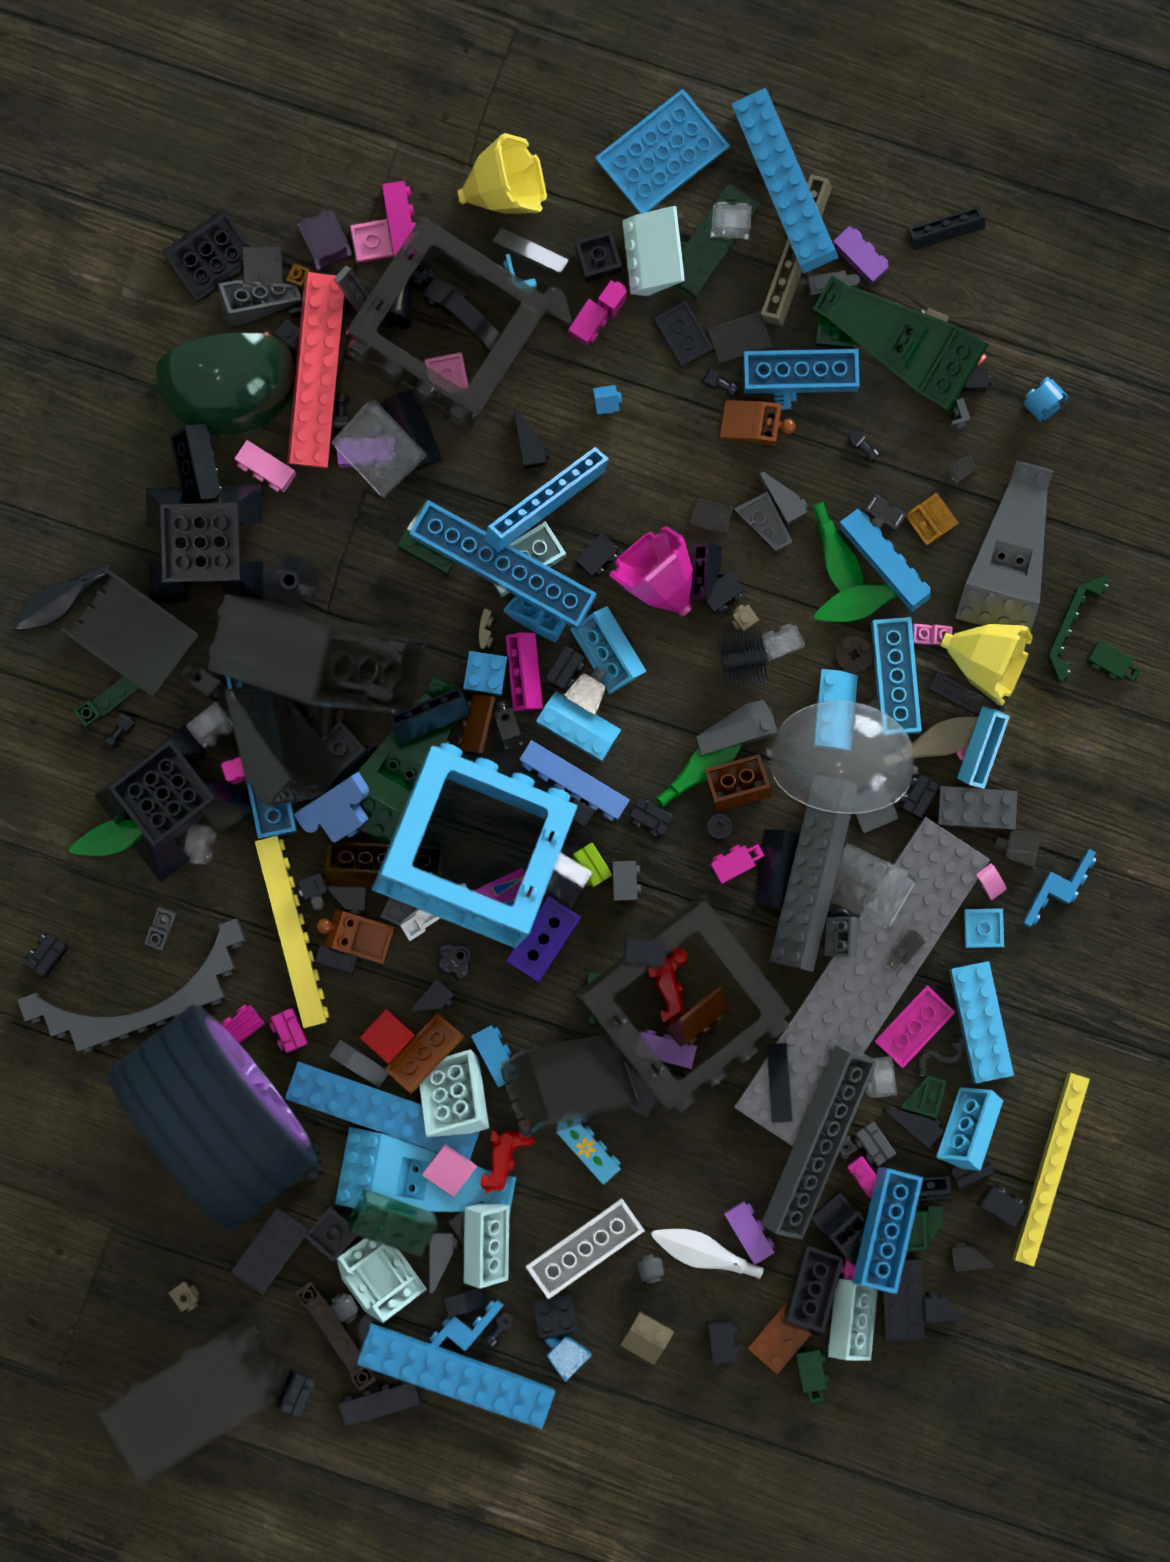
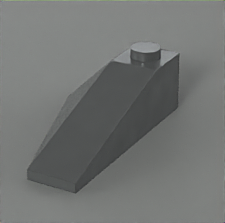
M241 280L218 284L222 311L228 327L247 324L302 302L298 287L294 284L273 283L272 285H263L261 282L250 284L243 283Z
M763 699L743 705L696 736L700 754L705 755L773 737L777 733V728L773 715Z

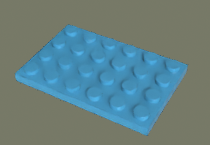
M682 89L597 155L595 160L638 213L641 214L652 210L727 151L730 145L684 89Z

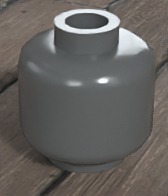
M653 1254L643 1256V1261L637 1264L640 1279L644 1282L646 1281L647 1284L661 1281V1277L665 1275L661 1258H654Z
M342 1292L332 1298L330 1310L339 1322L346 1321V1323H349L356 1318L359 1307L352 1295Z

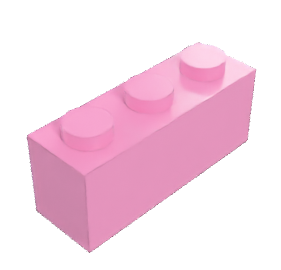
M246 440L234 458L238 463V468L245 472L247 470L254 473L253 477L260 482L265 480L269 483V487L276 492L280 490L284 493L296 476L295 470Z

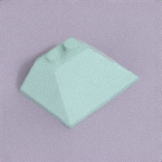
M382 1226L337 1258L341 1278L363 1310L382 1323L427 1290Z

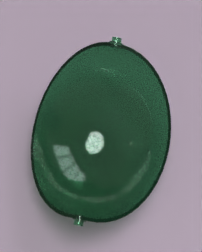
M257 333L212 335L189 341L166 353L157 363L156 378L152 379L153 386L158 387L161 398L169 412L183 425L206 424L210 435L236 436L264 427L285 410L294 395L297 355H295L293 348L287 342L269 335Z

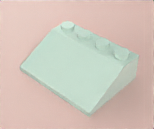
M676 206L637 214L623 220L631 294L649 296L685 281Z
M471 1049L446 1056L420 1084L426 1136L469 1134L488 1129L489 1124L479 1057Z

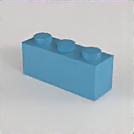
M491 1025L471 1036L498 1088L519 1077L518 1072H520L516 1061L511 1062L509 1058L511 1052L507 1044L502 1045L500 1041L502 1035L498 1027L493 1028Z

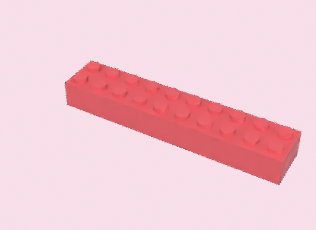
M312 272L305 274L287 465L322 469L328 467L344 294L333 280L336 277L335 275Z

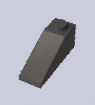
M761 472L759 474V479L766 491H768L786 526L807 515L808 505L804 499H800L796 493L766 473Z
M343 1040L338 1042L330 1054V1057L380 1088L388 1076L384 1067Z
M430 1233L429 1293H434L454 1253V1249H457L458 1239L454 1237V1233Z

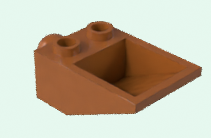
M726 400L720 438L776 446L778 430L781 429L783 433L791 434L795 431L796 424L791 419H785L783 422H780L782 404L762 401ZM769 414H773L775 416L773 420L767 417ZM768 432L772 434L771 437L764 435Z
M336 909L332 921L323 918L317 923L318 931L322 934H327L324 943L325 947L384 964L395 927Z

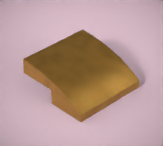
M937 492L910 510L906 515V518L926 546L959 524Z

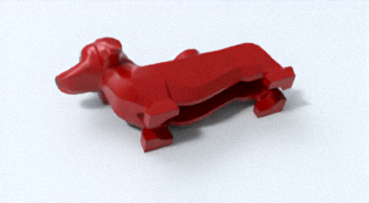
M675 940L670 944L672 955L665 958V965H659V969L648 968L650 978L657 977V988L667 1003V1011L660 1012L663 1022L670 1020V1025L685 1014L681 997L684 991L681 982L677 983L675 972L677 968L687 963L688 953L685 949L679 948Z
M527 1120L523 1123L520 1132L506 1131L498 1135L496 1131H492L490 1140L492 1146H494L492 1149V1172L489 1178H487V1175L482 1174L480 1182L482 1190H485L486 1193L504 1189L509 1171L514 1170L515 1159H512L514 1151L519 1147L533 1145L535 1134L531 1131L530 1121Z

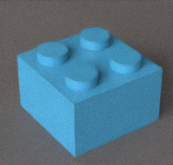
M469 651L464 691L502 697L508 661L507 656Z

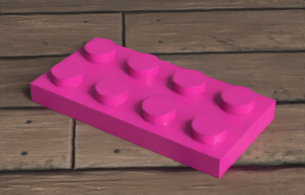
M927 985L874 1042L903 1068L951 1018L955 1011Z

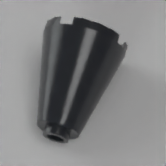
M395 276L377 306L374 317H376V322L390 329H394L395 326L401 327L400 330L410 327L412 282L407 276Z

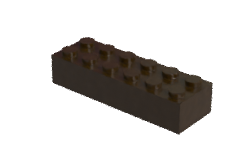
M328 841L325 865L326 885L372 888L390 844L340 841L334 843ZM419 845L412 861V866L443 879L444 847Z

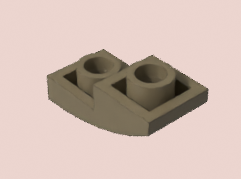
M485 608L479 627V643L481 651L484 652L486 647L490 648L494 639L491 637V631L486 630V627H491L494 617H491L492 611Z

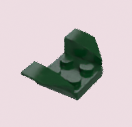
M943 1205L925 1206V1210L915 1211L907 1251L928 1250L931 1240L944 1225ZM869 1208L865 1209V1217H866V1220H867V1215H868Z

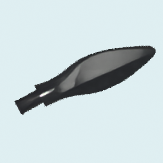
M106 562L91 572L88 570L78 577L42 589L25 605L15 619L12 629L16 631L33 629L60 619L67 614L86 591L97 584L98 580L112 574L111 568Z

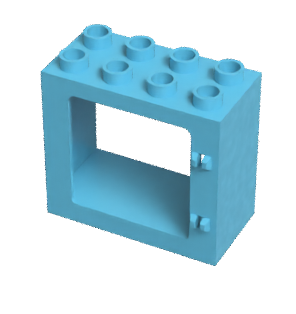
M441 743L439 748L432 746L421 764L372 890L516 948L530 932L578 805L570 803L571 796L563 790L549 788L546 793L534 788L535 781L524 774L513 773L510 778L498 773V765L490 760L477 758L476 762L473 763L461 758L462 750L456 746L447 743ZM445 778L546 819L513 906H507L412 866V861ZM550 832H554L551 842H548L547 839ZM529 887H532L533 890L531 892L530 897L528 898L526 897V894L529 890Z

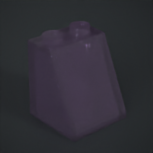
M332 209L322 210L317 213V216L312 218L306 217L297 224L317 270L352 255L349 243Z

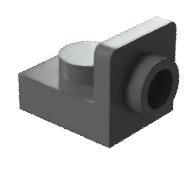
M961 398L954 403L953 412L955 417H959V419L950 423L951 429L955 427L956 430L965 428L970 421L964 398Z

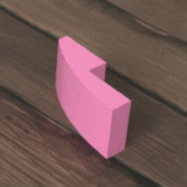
M914 623L912 624L914 644L941 646L945 634L949 633L952 635L953 627Z
M989 864L976 874L982 884V888L991 901L1007 890L994 865Z

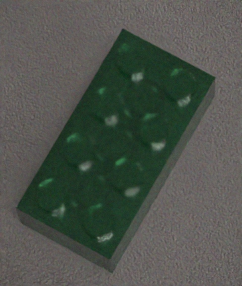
M366 1189L363 1190L348 1220L351 1234L422 1257L438 1226L435 1213Z

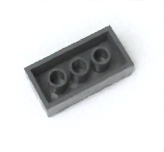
M940 786L937 794L936 824L942 827L1013 831L1016 829L1018 791Z

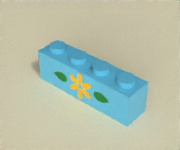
M568 1111L551 1127L604 1185L621 1169L618 1166L621 1163L614 1155L610 1157L605 1152L608 1148L601 1140L596 1142L592 1137L595 1134L588 1126L584 1128L579 1123L582 1119L575 1111L573 1113Z

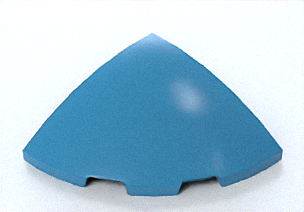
M517 596L503 610L504 613L524 627L555 643L566 623Z

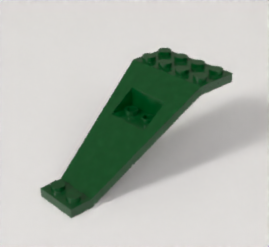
M831 276L813 307V310L831 320L915 391L949 411L989 345L954 324L850 286ZM903 346V351L899 352L900 347Z
M434 676L425 694L415 705L453 690L456 687ZM461 691V692L463 693L464 697H465V700H466L468 694L465 693V692H463V691ZM455 721L402 744H399L394 731L390 733L358 771L369 788L368 796L359 803L367 815L368 821L358 829L384 844H390L421 764L432 746L439 748L441 743H447ZM391 762H395L397 766H393ZM408 771H411L413 773V776H410L408 774Z

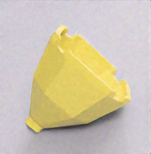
M504 133L478 156L463 188L458 190L460 203H469L505 214L541 212L542 206L540 204L546 200L547 193L540 160L537 155L531 156L527 150L529 146L527 140Z
M988 624L958 632L954 635L946 633L941 642V647L948 649L947 652L972 685L997 705L1003 706L1005 700L1002 698L1004 695L1010 697L1027 661L1028 653L1024 651L1025 645L1031 644L1033 637L1026 626Z

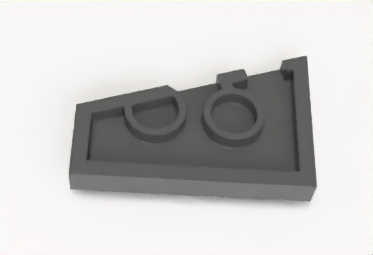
M768 491L734 508L775 551L793 543Z

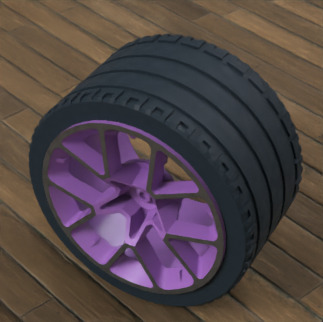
M191 1005L181 1013V1016L178 1015L166 1024L162 1031H157L143 1042L142 1047L138 1046L124 1057L122 1062H118L109 1069L108 1081L117 1100L135 1128L174 1179L216 1223L227 1230L234 1231L245 1220H248L265 1207V1204L270 1203L284 1192V1188H289L303 1177L304 1172L308 1173L317 1166L318 1157L308 1135L292 1110L249 1054L215 1018L210 1016L201 1007Z

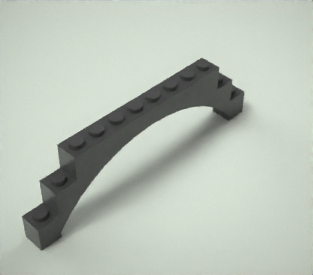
M236 918L219 924L220 931L215 944L199 971L178 992L151 1008L124 1016L90 1017L58 1008L41 999L39 993H34L17 1000L25 1022L31 1021V1024L42 1021L44 1016L51 1037L57 1036V1039L68 1036L70 1031L77 1052L83 1051V1054L94 1051V1047L101 1044L102 1047L112 1044L113 1039L119 1038L124 1040L131 1037L130 1033L138 1031L139 1034L148 1031V1026L154 1024L157 1027L168 1023L167 1019L175 1018L178 1015L181 1016V1013L191 1005H197L203 1010V1006L211 1004V1006L222 1003L221 999L226 998L218 976L221 975V978L232 975V970L236 969L228 947L236 949L243 946L242 942L246 941L240 922Z

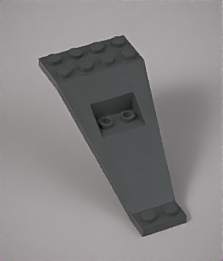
M1016 460L1010 481L966 579L955 619L982 626L988 624L1021 625L1028 627L1031 632L1040 604L1047 491L1053 470ZM1004 553L1005 556L1000 558L998 554ZM1017 558H1023L1022 562H1017L1016 560Z

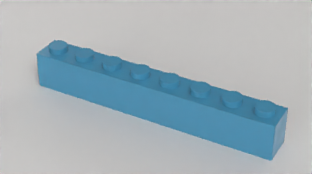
M594 447L490 524L487 528L485 540L499 552L605 473L609 458Z

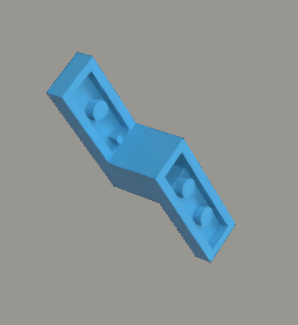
M1091 849L1085 851L1070 881L1053 872H1049L1022 924L1027 927H1031L1032 924L1036 925L1040 918L1038 913L1041 907L1045 908L1049 901L1047 895L1065 904H1069L1071 901L1074 902L1079 893L1076 891L1079 884L1083 885L1088 876L1085 874L1088 867L1092 868L1096 861L1094 857L1096 852Z
M499 1300L495 1303L491 1301L484 1309L487 1313L483 1318L479 1316L473 1322V1329L458 1316H453L452 1318L448 1316L441 1324L444 1328L440 1333L435 1331L430 1337V1344L439 1347L448 1336L466 1351L504 1304Z

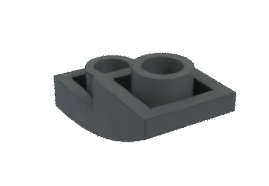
M159 906L144 944L162 951L178 912Z

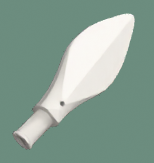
M660 1229L651 1232L653 1239L674 1258L689 1266L704 1269H724L740 1274L745 1273L758 1279L763 1274V1267L749 1263L747 1260L732 1254L714 1239L701 1232L688 1229Z

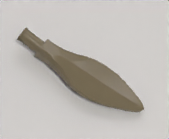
M956 717L933 725L912 743L899 748L894 753L882 756L883 766L887 768L891 765L913 759L947 756L965 748L970 743L978 717Z

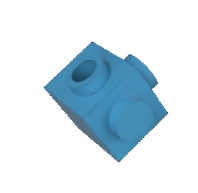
M615 385L593 388L597 414H610L620 411L619 403H622L621 392H617Z

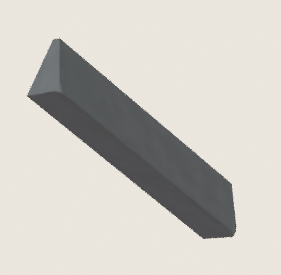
M500 228L493 240L494 246L560 277L569 259L503 228Z

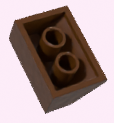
M473 694V698H469L467 706L470 710V715H468V718L464 717L462 728L465 729L464 736H460L458 741V747H461L462 753L479 757L484 756L496 705L495 697Z
M760 754L704 769L716 812L771 797V787Z
M720 986L666 1029L680 1047L684 1044L691 1045L697 1040L696 1035L699 1032L703 1035L711 1028L709 1025L711 1022L714 1021L716 1024L725 1017L722 1013L728 1008L723 989Z

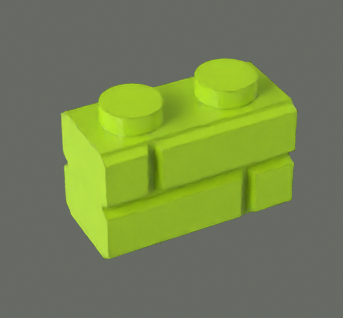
M593 842L573 854L575 859L572 862L577 870L581 868L585 874L582 878L587 886L591 885L594 888L613 876Z

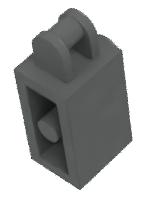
M846 271L809 276L806 282L809 300L819 299L831 276L856 288L859 285L860 278L856 274L846 275Z

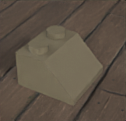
M639 1311L620 1346L654 1365L667 1346L674 1331Z

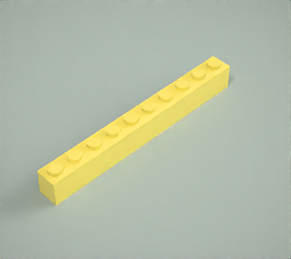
M279 836L255 841L303 1028L327 1023V1018H330L327 1006L323 1007L322 999H325L322 988H318L317 981L320 978L317 969H313L312 962H315L313 952L308 950L309 936L307 932L303 931L302 925L305 924L303 914L298 912L297 906H300L298 895H294L292 889L295 887L293 876L289 877L287 870L290 869L288 857L284 858L283 850H286L284 841L279 839Z
M1067 1073L1012 1259L1031 1266L1035 1265L1090 1080L1088 1078Z

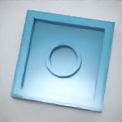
M964 909L965 948L1004 947L1003 909Z

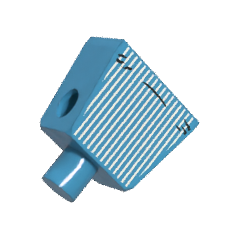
M564 1336L561 1340L558 1338L545 1340L552 1348L547 1357L565 1382L592 1355L589 1350L569 1336Z

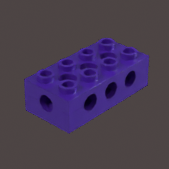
M548 896L535 916L529 934L514 948L507 962L537 982H540L581 917ZM552 918H557L560 921L558 928H551L549 926V921ZM542 934H546L550 938L549 942L545 945L540 944L538 941L539 936ZM532 950L539 953L536 961L528 959V953Z

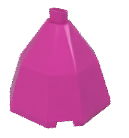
M666 526L661 528L662 533L653 535L651 532L646 533L623 552L615 561L616 571H611L609 576L613 581L647 605L678 612L683 617L693 608L690 604L693 568L685 540L681 535Z

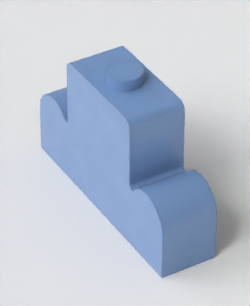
M357 772L293 815L306 832L312 833L323 827L334 843L346 835L350 838L358 832L357 828L368 821L367 815L359 805L369 794L368 785L360 773Z

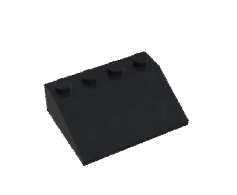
M222 208L162 250L161 253L193 298L198 301L217 288L219 283H224L244 269L243 247H250V245L228 213Z

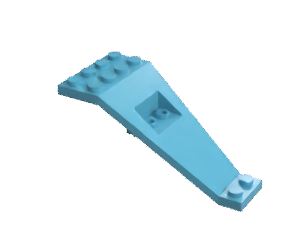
M349 1127L335 1204L365 1211L465 1212V1207L476 1204H508L510 1216L516 1177L508 1176L503 1190L486 1193L485 1190H482V1186H480L482 1174L487 1175V1178H489L492 1171L477 1166L453 1197L422 1175L438 1152L387 1134Z

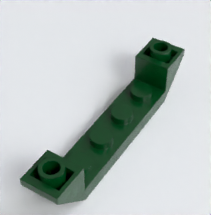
M1106 576L1079 585L1074 592L1047 655V660L1057 683L1067 680L1071 672L1068 669L1070 663L1056 657L1061 656L1064 650V646H1062L1064 639L1068 640L1072 632L1070 625L1072 621L1076 622L1080 613L1077 609L1080 604H1084L1087 597L1084 593L1086 592L1095 597H1098L1101 593L1104 594L1108 587V583H1106L1108 577Z
M165 640L150 651L151 655L102 694L93 701L88 700L74 711L85 727L104 718L168 667L177 655Z

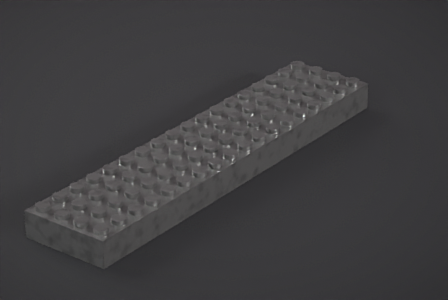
M927 817L923 818L858 917L856 957L832 956L775 1043H787L792 1121L772 1122L767 1057L734 1105V1108L793 1147L835 1045L862 1053L865 1052L977 881L976 874L987 866L990 859Z

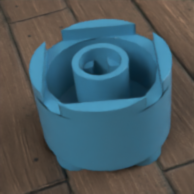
M1046 377L1040 383V387L1037 390L1032 389L1025 396L1027 399L1024 401V406L1039 422H1042V419L1045 421L1060 408L1059 403L1061 400L1065 403L1068 395L1053 379Z

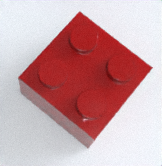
M386 1009L360 1038L390 1064L416 1035Z

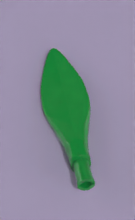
M824 502L812 505L818 521L816 525L822 540L825 568L834 586L841 592L852 586L864 585L859 561L837 532L832 519L828 518Z
M887 583L852 586L839 592L827 601L815 613L814 618L825 622H851L864 619L898 596Z
M742 745L701 755L698 748L690 757L679 776L660 796L655 798L656 803L663 808L672 799L677 798L688 789L707 782L704 769L732 762Z
M177 809L173 810V814L178 812ZM123 819L118 824L111 820L93 828L70 847L69 852L84 856H108L121 853L140 841L142 831L133 819Z

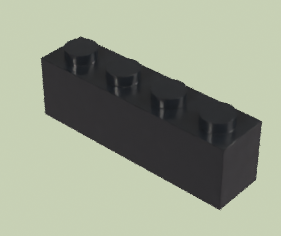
M457 687L393 714L388 718L399 744H402L418 736L428 734L437 728L444 727L456 720H461L470 715V711L463 693Z
M399 1380L398 1385L385 1384L380 1386L378 1391L373 1392L372 1389L362 1391L361 1396L354 1397L352 1394L342 1397L343 1401L339 1402V1407L346 1427L420 1405L421 1398L417 1385Z

